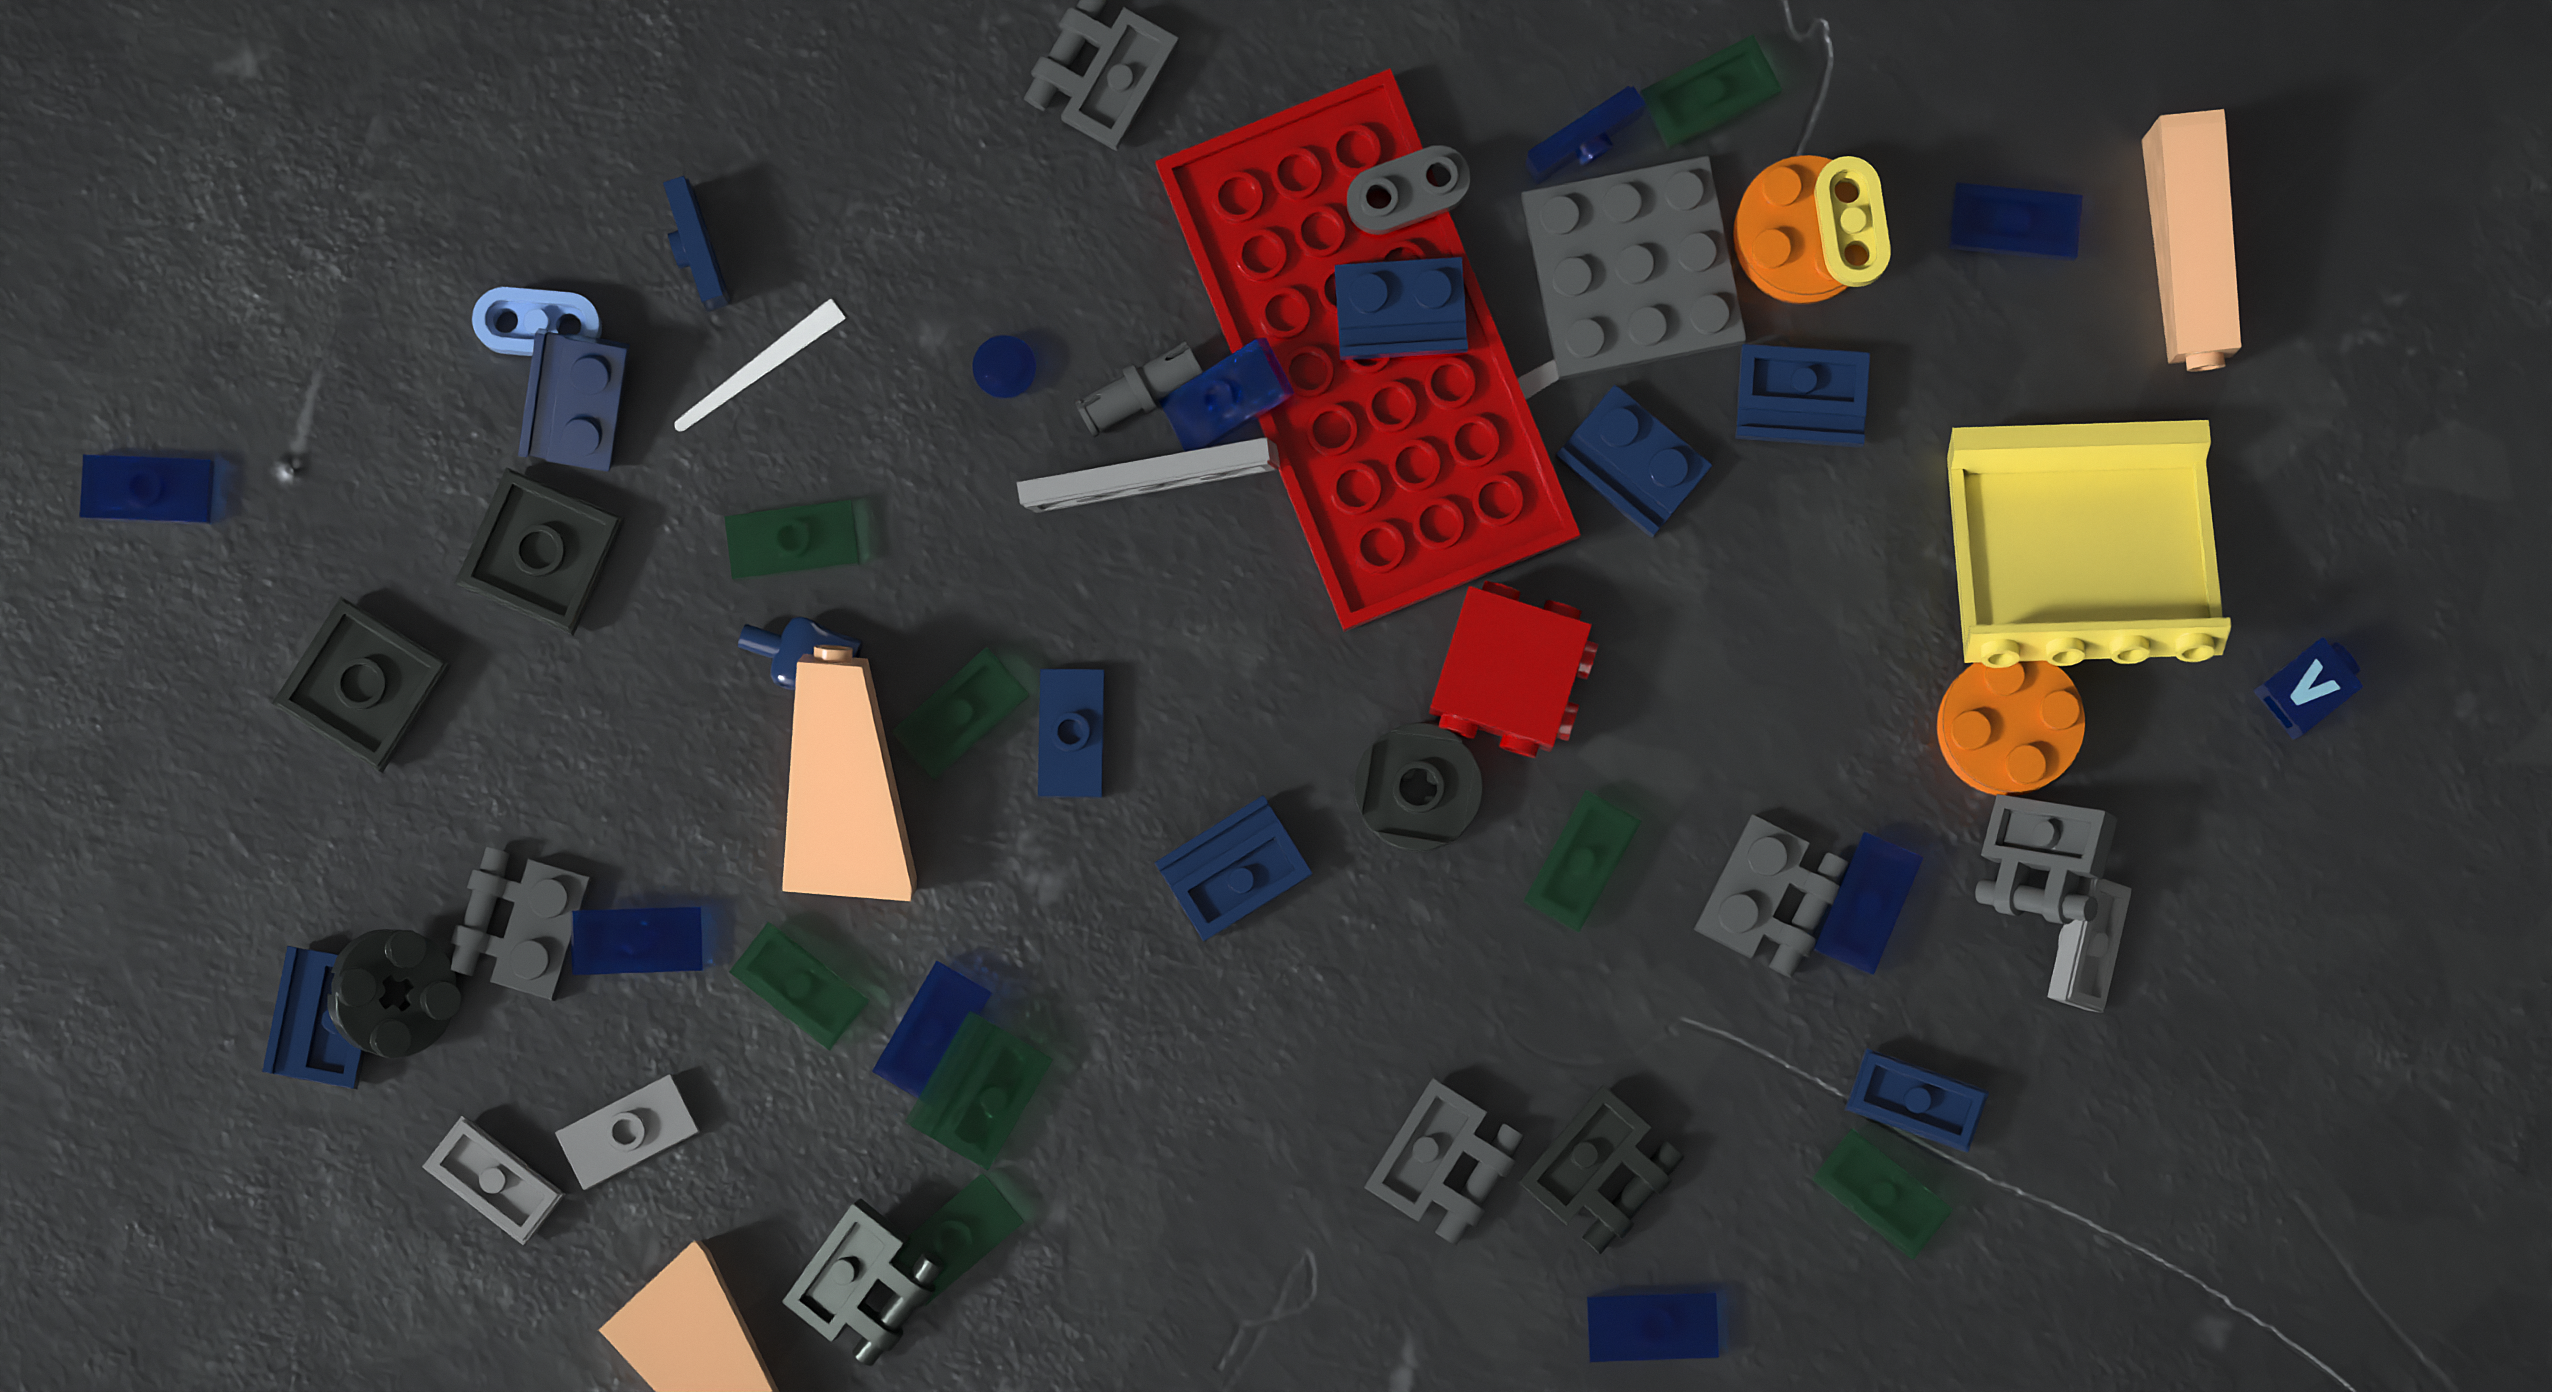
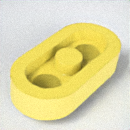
M1852 156L1839 157L1829 162L1822 169L1814 189L1824 261L1829 273L1838 282L1851 287H1862L1873 283L1882 275L1891 255L1881 184L1877 172L1865 160ZM1843 182L1850 183L1857 189L1858 198L1854 202L1844 203L1836 197L1835 187ZM1851 245L1863 247L1868 255L1867 262L1860 266L1850 264L1845 258V249Z

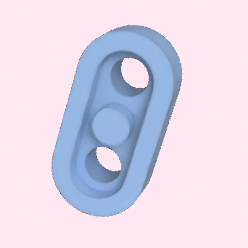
M499 287L481 296L472 314V324L478 338L491 350L503 354L532 356L536 331L542 328L548 329V332L560 334L559 328L561 323L570 317L581 321V330L578 335L600 339L602 332L601 318L595 307L585 297L570 292ZM513 312L517 314L518 325L513 331L509 333L498 331L497 320L503 313Z

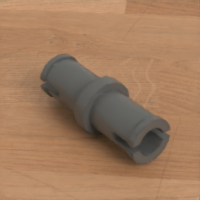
M1184 340L1179 346L1137 369L1134 364L1122 369L1124 376L1085 398H1079L1074 402L1093 437L1100 435V432L1142 409L1146 414L1157 409L1156 401L1198 378L1205 377L1189 345Z

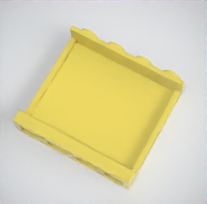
M2209 420L1953 428L1947 463L1964 662H1982L1988 667L2002 668L2012 666L2019 661L2047 660V662L2053 665L2068 666L2079 663L2083 659L2111 658L2117 663L2133 664L2144 661L2148 657L2176 656L2182 661L2198 662L2209 659L2213 655H2223L2231 622L2230 618H2223L2206 466L2211 445Z

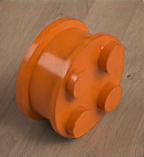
M1801 155L1786 158L1772 164L1763 170L1749 185L1736 213L1733 226V245L1740 267L1758 289L1780 301L1793 304L1818 303L1835 297L1849 287L1834 279L1825 265L1814 196L1815 184L1819 174L1832 161L1831 159L1820 156ZM1843 182L1835 187L1836 197L1844 203L1854 202L1858 198L1857 189L1850 183ZM1851 245L1845 249V258L1850 264L1860 266L1867 262L1868 255L1863 247Z
M2047 660L2019 661L2012 666L2002 668L1988 667L1982 662L1973 663L1949 686L1943 696L1937 716L1938 742L1949 767L1969 786L1997 796V794L2012 797L2025 795L2041 789L2058 778L2077 756L2085 731L2084 707L2077 688L2060 667L2050 664Z

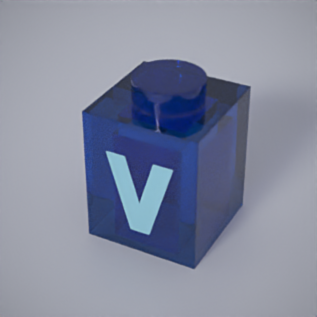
M2321 637L2311 643L2253 691L2294 740L2308 732L2364 686L2355 676L2360 672V668L2352 655L2340 643L2335 642L2330 646L2325 638Z

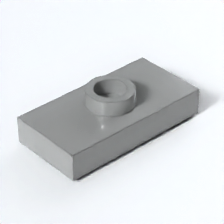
M2080 876L2077 892L2080 895L2096 898L2098 903L2097 914L2091 922L2073 920L2068 925L2064 924L2058 940L2059 948L2047 998L2084 1010L2103 1013L2131 896V888L2103 878L2100 880Z
M669 1074L555 1132L582 1189L588 1190L700 1133V1130L673 1075Z
M465 1116L460 1117L422 1166L523 1246L530 1242L566 1195Z

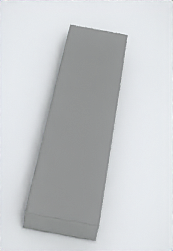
M1261 438L1017 482L1020 504L1035 513L1274 471L1277 470V467H1280L1277 445L1268 438Z

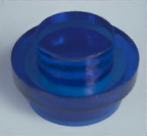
M999 335L988 339L978 348L973 359V374L978 386L986 394L998 399H1011L1023 394L1033 383L1036 375V361L1032 350L1024 341L1014 336Z

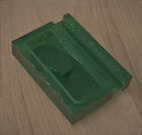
M969 1011L905 1123L982 1168L989 1170L1053 1059Z

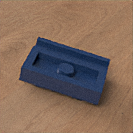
M1462 257L1335 265L1340 360L1467 353L1468 343Z
M539 328L534 338L518 456L540 457L550 462L609 472L613 466L630 344L570 333L564 335Z
M1743 344L1740 357L1735 439L1863 447L1865 443L1864 430L1870 353Z
M1616 385L1610 389L1555 455L1559 462L1651 538L1656 535L1659 529L1713 466Z
M1264 795L1154 862L1203 942L1208 941L1313 875Z
M287 946L262 1072L358 1090L365 1051L353 1047L340 1035L328 1011L327 994H332V981L335 975L331 971L338 955Z

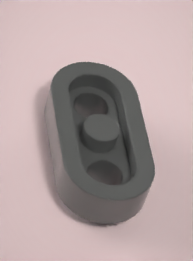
M1438 145L1424 148L1367 169L1354 178L1348 189L1347 209L1349 216L1361 230L1370 234L1382 235L1448 212L1459 206L1469 191V166L1459 152L1450 147ZM1434 167H1443L1450 173L1451 180L1443 187H1435L1427 180L1426 175L1428 171ZM1377 188L1386 190L1391 196L1390 204L1382 209L1371 207L1366 199L1370 191Z

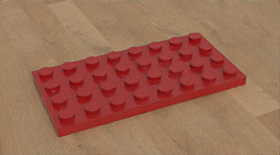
M1391 68L1155 161L1156 168L1264 436L1277 445L1280 467L1277 468L1343 632L1579 539L1581 536L1449 211L1382 235L1370 234L1361 230L1349 216L1347 193L1350 184L1357 175L1372 167L1423 149ZM1430 169L1426 175L1427 180L1431 185L1439 187L1433 171ZM1380 188L1370 191L1366 198L1368 204L1376 209L1385 208L1391 202L1390 194ZM1462 257L1468 343L1467 353L1340 360L1335 265Z

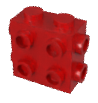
M1484 581L1482 590L1469 586L1429 714L1441 717L1438 727L1447 729L1456 735L1475 739L1477 729L1501 736L1502 739L1499 747L1516 754L1536 758L1538 749L1551 752L1556 738L1569 740L1579 704L1568 701L1575 677L1588 680L1599 644L1587 640L1592 624L1579 621L1582 611L1563 603L1545 600L1543 609L1519 602L1521 592L1506 585Z

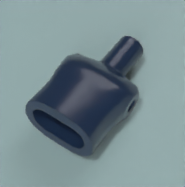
M805 617L793 618L781 635L745 624L738 641L739 648L772 658L770 675L773 682L782 688L795 691L797 661L803 654H814L815 645L853 648L852 658H860L863 646L862 640L836 633Z

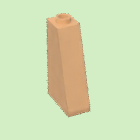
M2224 109L2161 115L2142 139L2168 364L2186 362L2187 371L2190 372L2219 369L2225 367V358L2232 357L2241 348Z
M815 645L814 654H803L797 661L782 891L911 901L916 892L917 876L868 659L852 658L853 648Z
M693 1241L599 1329L655 1392H779L710 1250L702 1241Z

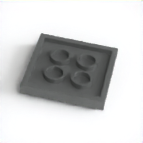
M1708 156L1522 192L1521 198L1558 380L1745 344L1746 335Z

